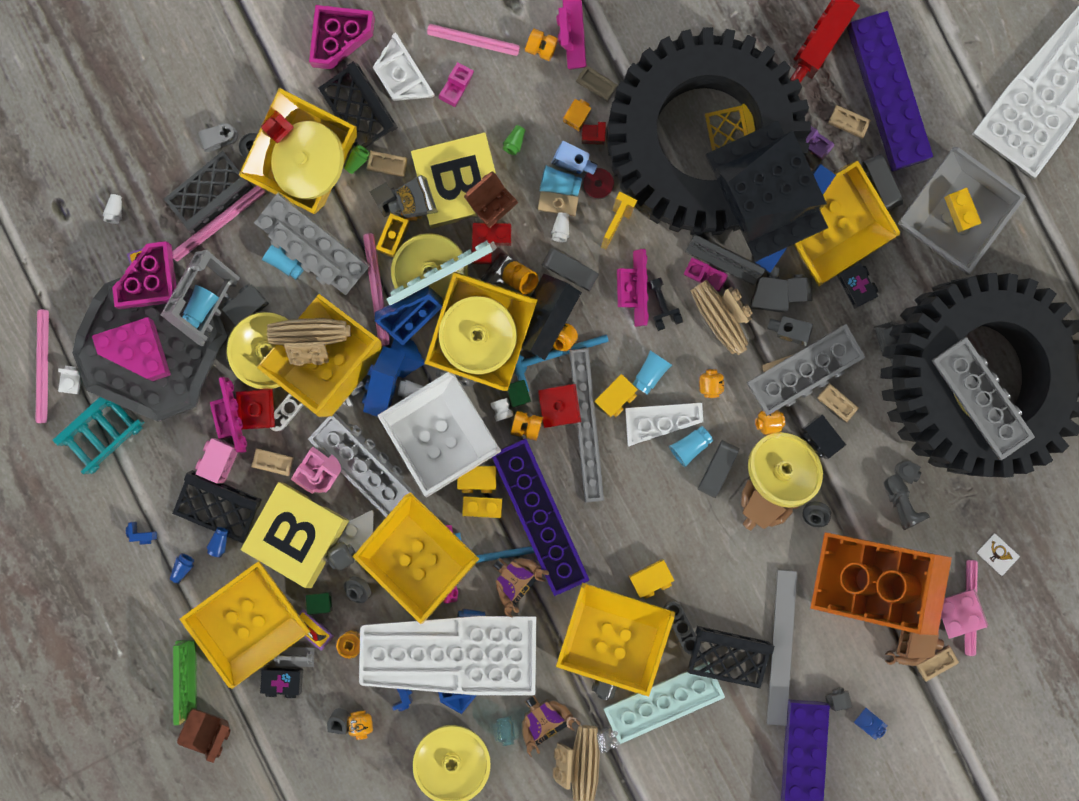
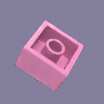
M211 438L203 448L205 452L203 458H200L196 464V475L215 483H225L238 452H236L233 444L221 439Z
M975 588L944 598L941 618L949 639L988 627Z

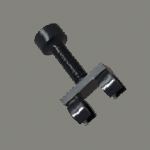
M662 278L647 282L649 290L655 291L654 293L662 311L660 315L653 317L657 330L665 329L662 318L671 314L676 325L683 323L679 308L669 311L668 306H666L662 290H660L661 286L664 285Z

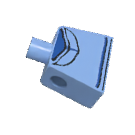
M562 141L558 146L551 164L578 175L583 170L594 174L598 165L588 160L590 156L588 152L565 141ZM574 159H578L580 164H577Z

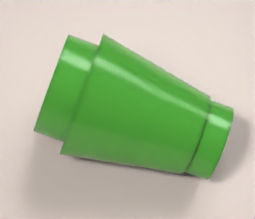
M516 125L503 142V150L511 155H516L517 152H520L526 130Z
M361 145L353 147L344 169L354 174L369 159V151Z

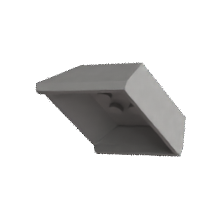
M953 147L897 224L969 275L1026 196L962 149ZM968 188L981 224L958 233L944 197Z

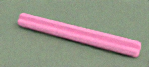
M429 24L427 34L514 56H517L520 50V46L517 44Z
M967 560L966 591L975 588L977 592L978 562L976 560ZM977 631L965 634V655L967 656L976 655Z

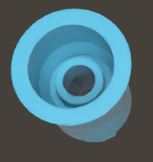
M545 165L539 191L578 196L582 178Z
M271 245L263 256L262 261L296 280L304 271L300 266L302 263L297 259L294 261L289 259L282 247L276 248Z
M195 285L182 318L198 329L211 308L219 300V297L211 291Z
M650 350L633 385L648 395L651 388L655 387L672 364Z
M701 426L683 439L670 445L669 448L679 463L686 467L701 451L708 447V444L713 442V439L709 432Z

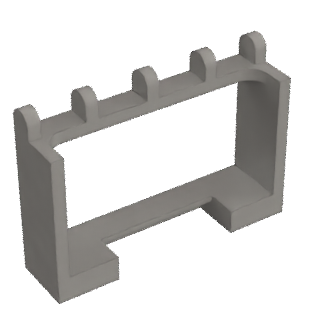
M209 251L195 252L161 316L198 345L204 346L208 338L204 335L205 330L208 332L212 331L213 327L209 323L213 315L220 316L219 304L222 299L227 301L230 298L226 291L230 285L235 287L240 277ZM207 265L224 279V282L217 293L219 300L211 308L199 328L196 329L179 314L186 303L183 298L197 272L204 270Z

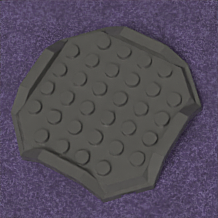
M121 278L105 283L90 303L76 333L72 352L86 391L157 422L196 408L201 389L215 358L229 338L220 316L213 315L209 323L213 329L211 332L205 330L204 335L208 338L204 346H200L161 316L166 304L118 309L114 306L112 287ZM191 288L187 290L183 298L186 303L179 314L181 317L192 296L193 289ZM149 317L154 320L171 375L155 381L148 380L98 355L92 336Z

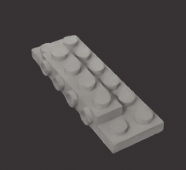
M279 192L254 222L269 234L270 243L274 247H282L289 259L293 261L297 259L302 263L300 265L301 268L308 273L312 271L316 274V279L321 284H332L344 295H347L370 266Z
M844 324L746 383L761 409L768 416L783 406L789 407L797 402L795 399L801 395L803 398L813 393L812 389L816 386L819 388L829 383L828 379L833 376L838 378L845 374V369L862 360L865 356L847 324Z
M964 337L931 360L999 460H1003L1035 438L1022 419L1021 410L1009 400L1011 398L1010 394L1006 389L1001 388L998 384L999 378L994 372H990L987 367V360L982 355L979 356L967 337Z
M336 413L333 416H328L308 440L328 458L331 455L336 457L341 465V473L387 517L406 494L411 492L414 495L415 492L403 481L405 477L402 475V470L396 465L393 466L389 462V457L384 452H379L371 439H365L361 435L362 430L357 425H347Z

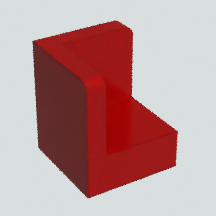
M275 111L261 125V128L276 143H279L294 128L278 111Z
M598 122V125L584 124L582 126V144L604 145L606 122Z

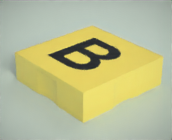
M486 133L411 151L417 177L422 175L427 178L438 211L437 213L427 214L431 229L456 223L468 217H478L464 198V195L470 188L480 182L485 175L492 171L496 174Z
M278 482L241 550L302 587L312 588L326 563L328 549L337 544L350 520L327 507L316 504L308 496L286 483Z

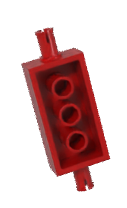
M854 0L830 1L814 29H812L803 43L804 45L801 46L793 60L796 63L793 68L796 70L791 76L790 81L799 79L801 83L805 76L811 79L815 76L860 7L859 4L854 2Z

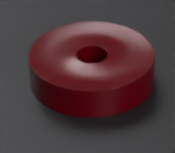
M596 168L594 174L587 173L583 181L585 193L589 197L598 200L609 196L614 186L612 175L603 168ZM601 181L602 185L600 187H597L595 185V182Z

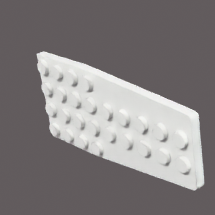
M1079 6L1006 87L972 133L974 137L1032 179L1037 177L1079 117Z
M471 616L426 620L423 624H420L418 621L368 624L360 627L359 683L362 686L467 695H535L536 616H513V618L509 616Z

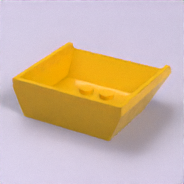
M279 88L263 123L275 111H278L291 125L303 121H314L330 128L339 138L343 148L345 163L357 138V127ZM260 127L239 176L275 195L279 192L293 204L316 214L325 205L331 190L315 199H300L283 191L277 184L272 172V152L276 142Z
M859 161L850 163L835 171V178L823 194L827 204L820 211L828 229L794 244L818 286H821L900 235L898 227Z
M453 272L424 364L502 391H508L537 299L458 272ZM484 296L498 301L510 312L516 325L517 341L512 355L500 368L489 373L471 374L459 370L447 360L440 347L439 327L444 314L453 304L467 297Z
M318 294L298 319L325 318L346 321L347 325L351 327V337H347V341L325 345L329 363L321 365L307 363L300 366L290 364L285 345L276 344L256 368L318 417L333 416L368 374L371 364L375 365L381 353V341L322 295Z
M411 492L402 498L353 555V558L420 624H423L479 560Z
M260 561L256 562L179 619L223 681L231 689L311 632Z
M582 582L556 667L649 697L673 624L675 612Z

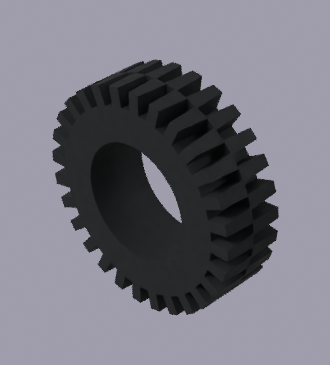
M703 27L698 36H692L691 29L681 31L678 39L672 41L670 36L660 40L657 49L653 51L649 47L642 53L637 64L634 62L631 64L626 72L624 81H620L616 89L607 130L608 156H611L612 159L611 168L613 174L619 177L620 188L623 193L629 194L637 200L635 207L639 211L642 209L646 210L650 214V220L658 224L663 221L669 224V230L679 232L681 229L690 230V235L695 234L697 236H700L703 232H712V236L721 235L729 229H733V232L740 229L718 181L697 179L684 174L670 163L661 149L657 135V119L664 107L678 95L690 90L704 88L722 91L735 98L740 104H745L753 116L755 131L778 121L784 135L793 130L804 156L808 153L810 143H806V138L811 132V121H805V115L809 110L807 99L800 101L798 96L802 85L799 79L790 81L788 74L791 67L785 60L779 65L773 61L775 51L768 45L763 52L755 48L756 38L747 35L742 42L734 39L735 30L725 29L722 36L713 35V27Z
M987 273L939 284L932 288L933 292L918 296L914 300L917 306L905 308L900 317L906 323L893 326L889 333L898 342L897 344L885 346L882 355L893 359V365L881 368L880 378L892 379L893 389L882 391L883 401L896 402L897 408L887 412L891 422L904 423L905 426L897 433L902 440L916 442L911 448L916 455L930 457L928 460L929 464L935 467L947 468V472L969 476L1007 478L1014 477V474L1033 472V466H1046L1053 461L1050 453H1063L1069 447L1062 437L1078 436L1079 425L1071 420L1072 418L1079 417V402H1077L1079 397V340H1073L1072 337L1079 332V320H1063L1072 308L1067 302L1052 303L1057 295L1056 292L1050 288L1036 289L1038 281L1031 278L1018 280L1017 274L997 275V273ZM979 326L989 327L999 332L1015 349L1022 369V385L1015 405L1021 410L1022 419L1035 436V438L1003 460L998 459L975 423L961 409L953 391L931 361Z

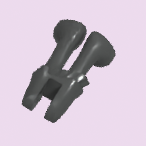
M892 475L884 481V487L888 493L889 500L893 503V508L897 507L903 530L930 518L927 512H915L909 501L910 491L900 475Z

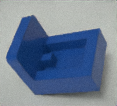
M129 522L126 527V536L129 538V542L139 541L140 545L151 544V540L157 539V531L138 533L137 522Z
M397 689L401 701L393 704V711L398 709L400 712L410 707L409 704L413 701L410 695L413 693L412 690Z
M867 708L854 721L856 725L875 740L883 737L887 731L886 727L888 725Z

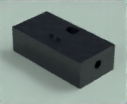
M543 273L531 298L537 299V303L521 349L546 360L582 292L567 282Z

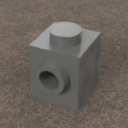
M385 182L369 191L384 218L391 213L388 203L397 199L394 187L390 189Z
M805 274L794 275V278L788 279V302L813 301L812 278H806Z

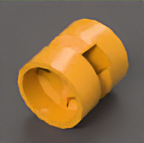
M533 28L528 38L525 52L532 55L539 54L540 58L550 61L555 52L558 38L550 34L545 36L543 31ZM543 41L546 42L544 50L540 49Z
M518 261L510 262L502 274L503 281L522 294L531 293L538 284V274Z
M516 411L511 434L519 437L525 435L527 439L537 441L543 417L536 415L529 417L527 413ZM528 423L527 428L522 427V424Z
M351 630L340 636L336 648L342 657L350 659L360 653L359 632Z

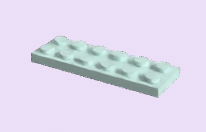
M487 240L475 247L476 251L471 252L470 249L457 256L459 258L457 261H454L453 258L440 265L442 268L440 270L436 267L423 274L425 277L423 279L420 276L406 283V288L403 285L389 292L391 296L386 300L389 305H392L493 252L497 248L494 241L488 243Z
M703 663L694 667V669L701 670L706 665ZM685 671L653 685L649 697L635 693L603 709L620 745L725 698L717 679L693 675Z

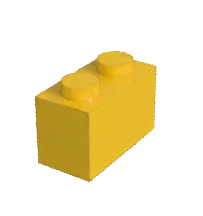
M968 188L944 197L958 233L981 224Z
M390 213L376 250L394 258L409 228V221Z
M621 374L594 402L610 418L613 415L617 417L624 410L622 408L623 404L626 401L630 404L637 397L635 392L638 389Z
M475 467L457 478V489H462V493H473V489H481V493H492V489H497V467Z
M464 496L462 516L501 518L503 498Z
M664 559L629 576L640 598L644 597V599L655 595L654 591L659 588L665 590L671 587V582L675 581Z

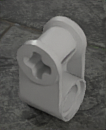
M227 123L201 130L198 133L205 152L215 151L220 147L232 144L238 138L237 130Z

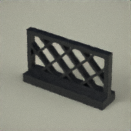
M353 61L347 65L346 69L318 87L335 116L343 120L341 115H344V121L346 122L348 116L357 118V135L358 132L367 134L366 142L361 145L367 148L390 131L396 130L398 126L359 64ZM349 73L352 78L351 86L341 85L343 77ZM331 85L337 86L335 97L328 96L325 89ZM341 87L350 89L348 100L339 98ZM353 90L361 92V103L351 101ZM338 100L347 102L345 113L338 112ZM351 103L360 105L358 116L349 114ZM363 106L372 109L371 119L361 117ZM361 119L370 121L368 132L359 130ZM373 122L380 123L384 130L378 134L371 133ZM357 138L354 142L355 147L359 145L357 142Z
M191 470L187 472L172 514L212 531L217 529L214 520L223 516L227 525L224 528L229 530L227 537L244 543L262 499L227 484L212 482L196 475V471ZM188 485L194 486L198 495L189 497L187 492ZM207 493L213 494L216 502L207 505L203 495ZM200 497L204 507L195 510L191 500ZM225 500L230 501L234 509L225 512L221 502ZM188 502L192 512L186 514L179 511L181 504ZM217 504L221 514L213 517L209 507ZM241 508L251 510L250 516L244 520L239 513ZM205 509L209 519L205 521L200 520L196 512ZM235 511L239 522L230 525L226 515ZM241 524L243 529L241 537L234 534L233 526Z
M697 626L695 631L697 636L687 670L689 674L761 689L770 653L773 654L774 645L769 641ZM701 641L708 642L711 648L701 653L699 650ZM722 645L726 646L729 652L719 657L716 649ZM740 649L744 650L747 656L737 661L734 653ZM714 652L717 660L708 665L704 657ZM758 653L764 654L762 661L755 665L752 657ZM732 656L735 663L726 668L722 661ZM702 659L706 666L701 670H695V662ZM749 659L753 667L744 672L740 665ZM720 663L724 670L718 674H713L711 668ZM738 666L742 674L732 678L729 672ZM756 670L758 674L757 681H749L747 675Z

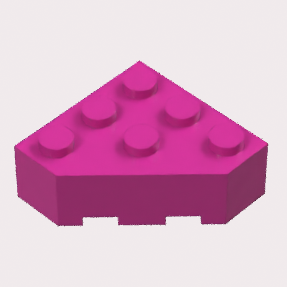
M315 5L309 57L311 66L313 68L332 69L369 40L374 32L375 16L373 11Z
M165 241L145 245L140 255L126 269L122 278L112 287L114 306L116 308L128 309L167 304L176 288L171 244Z
M149 317L92 336L98 355L148 380L155 381L171 375L154 320Z

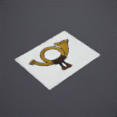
M995 533L977 552L1001 576L1020 557Z

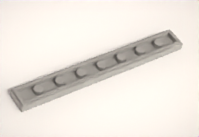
M589 348L569 350L572 382L576 384L581 422L577 423L584 499L585 503L604 501Z
M777 570L772 645L775 647L773 654H771L766 722L768 725L787 726L797 571Z

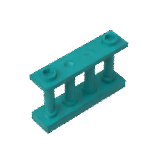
M99 397L52 441L57 446L68 445L86 465L81 473L93 474L100 468L99 464L132 434H138L143 429L142 425L145 422L141 419H137L134 422L120 405ZM105 407H111L128 425L129 428L121 435L102 415V410ZM92 419L97 420L114 439L107 448L88 428V423ZM78 432L83 433L100 452L94 460H91L74 441V436Z

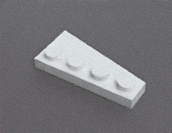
M702 403L625 408L628 446L703 422Z

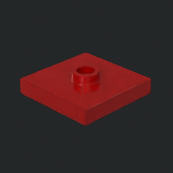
M576 384L538 390L544 428L581 422Z
M273 389L236 392L237 413L243 424L241 430L275 427Z

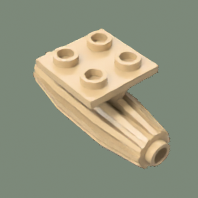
M707 280L690 290L700 313L718 340L731 354L736 353L740 355L746 351L748 342L740 323H748L752 319L751 314L753 312L748 304L744 305L741 301L742 295L737 288L733 289L731 286L721 296Z
M325 318L290 319L267 325L268 343L285 345L290 364L297 366L307 363L315 365L329 363L325 345L347 341V337H351L350 325H347L346 321Z
M580 725L577 729L573 749L561 742H557V748L554 750L556 767L553 769V778L565 789H570V783L572 782L574 801H594L598 786L600 761L598 727Z

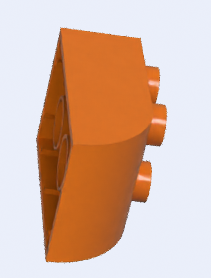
M825 532L810 609L920 635H938L952 557Z

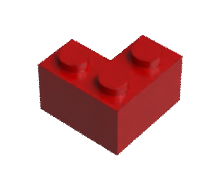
M473 223L472 252L476 251L475 247L486 240L488 243L494 241L496 246H511V224L495 223L489 228L485 223ZM492 252L472 263L492 264Z

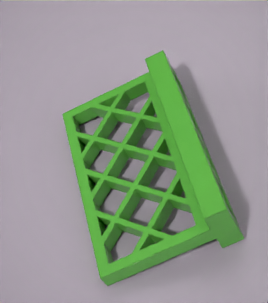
M195 640L175 641L176 645L173 646V725L182 724L186 721L190 710L193 708L197 709Z

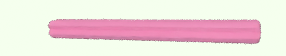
M259 186L254 187L173 250V259L175 261L181 260L266 193L265 190Z
M372 233L363 235L366 260L370 265L368 274L375 315V312L384 308L385 305L375 236ZM376 323L377 336L381 341V346L390 345L389 333Z
M45 309L37 311L36 423H47L49 311Z

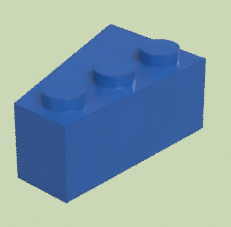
M427 286L392 305L376 311L374 321L400 344L404 345L442 308L443 299L431 287Z
M383 347L375 365L371 364L368 375L371 377L370 379L368 378L365 385V390L368 391L367 393L365 392L362 399L364 404L363 412L377 416L390 408L396 389L397 376L401 372L399 368L405 358V353Z

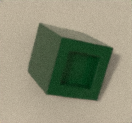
M525 380L509 385L508 393L513 408L531 402Z
M331 591L306 595L307 614L333 611Z

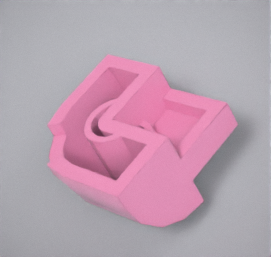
M312 447L303 462L296 469L291 480L312 494L314 492L326 493L340 474L341 465L333 455L328 458Z

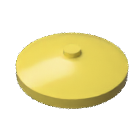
M314 121L296 123L292 125L294 128L274 146L271 160L272 172L277 184L287 194L300 199H315L329 192L340 178L344 164L343 148L337 135L327 126Z
M425 233L408 239L399 247L392 261L391 278L395 289L401 285L406 288V283L418 276L421 279L425 278L423 274L435 267L438 270L442 269L440 265L452 258L454 261L459 260L457 256L463 252L456 243L439 234ZM468 265L455 272L468 276ZM453 273L428 285L442 297L443 303Z
M484 296L467 297L453 304L444 314L439 327V343L447 360L459 370L471 374H485L500 368L512 355L517 341L516 325L510 312L498 301Z
M260 312L245 317L233 328L227 341L226 354L231 370L242 382L257 389L280 387L256 367L276 345L268 343L267 325L288 320L287 318L275 313Z
M782 432L769 434L753 447L749 455L748 471L754 487L766 500L775 505L788 508L804 505L818 493L821 487L823 469L820 459L814 449L798 436Z
M458 725L441 726L429 732L418 744L413 757L414 778L421 791L434 801H468L483 789L488 780L491 765L489 752L484 741L472 730Z

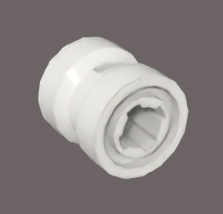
M508 398L490 403L495 411L494 417L496 422L514 416L513 411L509 409L510 402Z

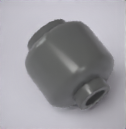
M339 542L328 549L326 559L333 570L341 571L354 563L353 555L356 552L351 544L346 545L344 542Z

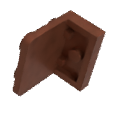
M493 171L485 175L480 182L470 188L464 195V198L475 214L489 228L518 204L515 197L503 186Z
M193 708L190 710L182 727L177 744L205 754L206 761L214 763L215 758H219L221 755L223 741L227 740L230 735L231 729H229L228 720Z

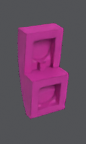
M457 62L448 77L447 83L439 94V99L456 107L473 76L474 70Z
M691 258L683 274L700 284L707 280L719 293L728 277L726 273L712 268L695 258Z

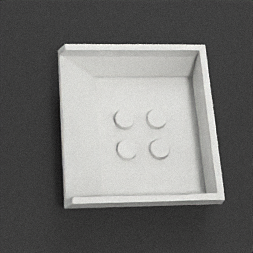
M450 372L445 373L377 415L426 498L501 452L457 377Z

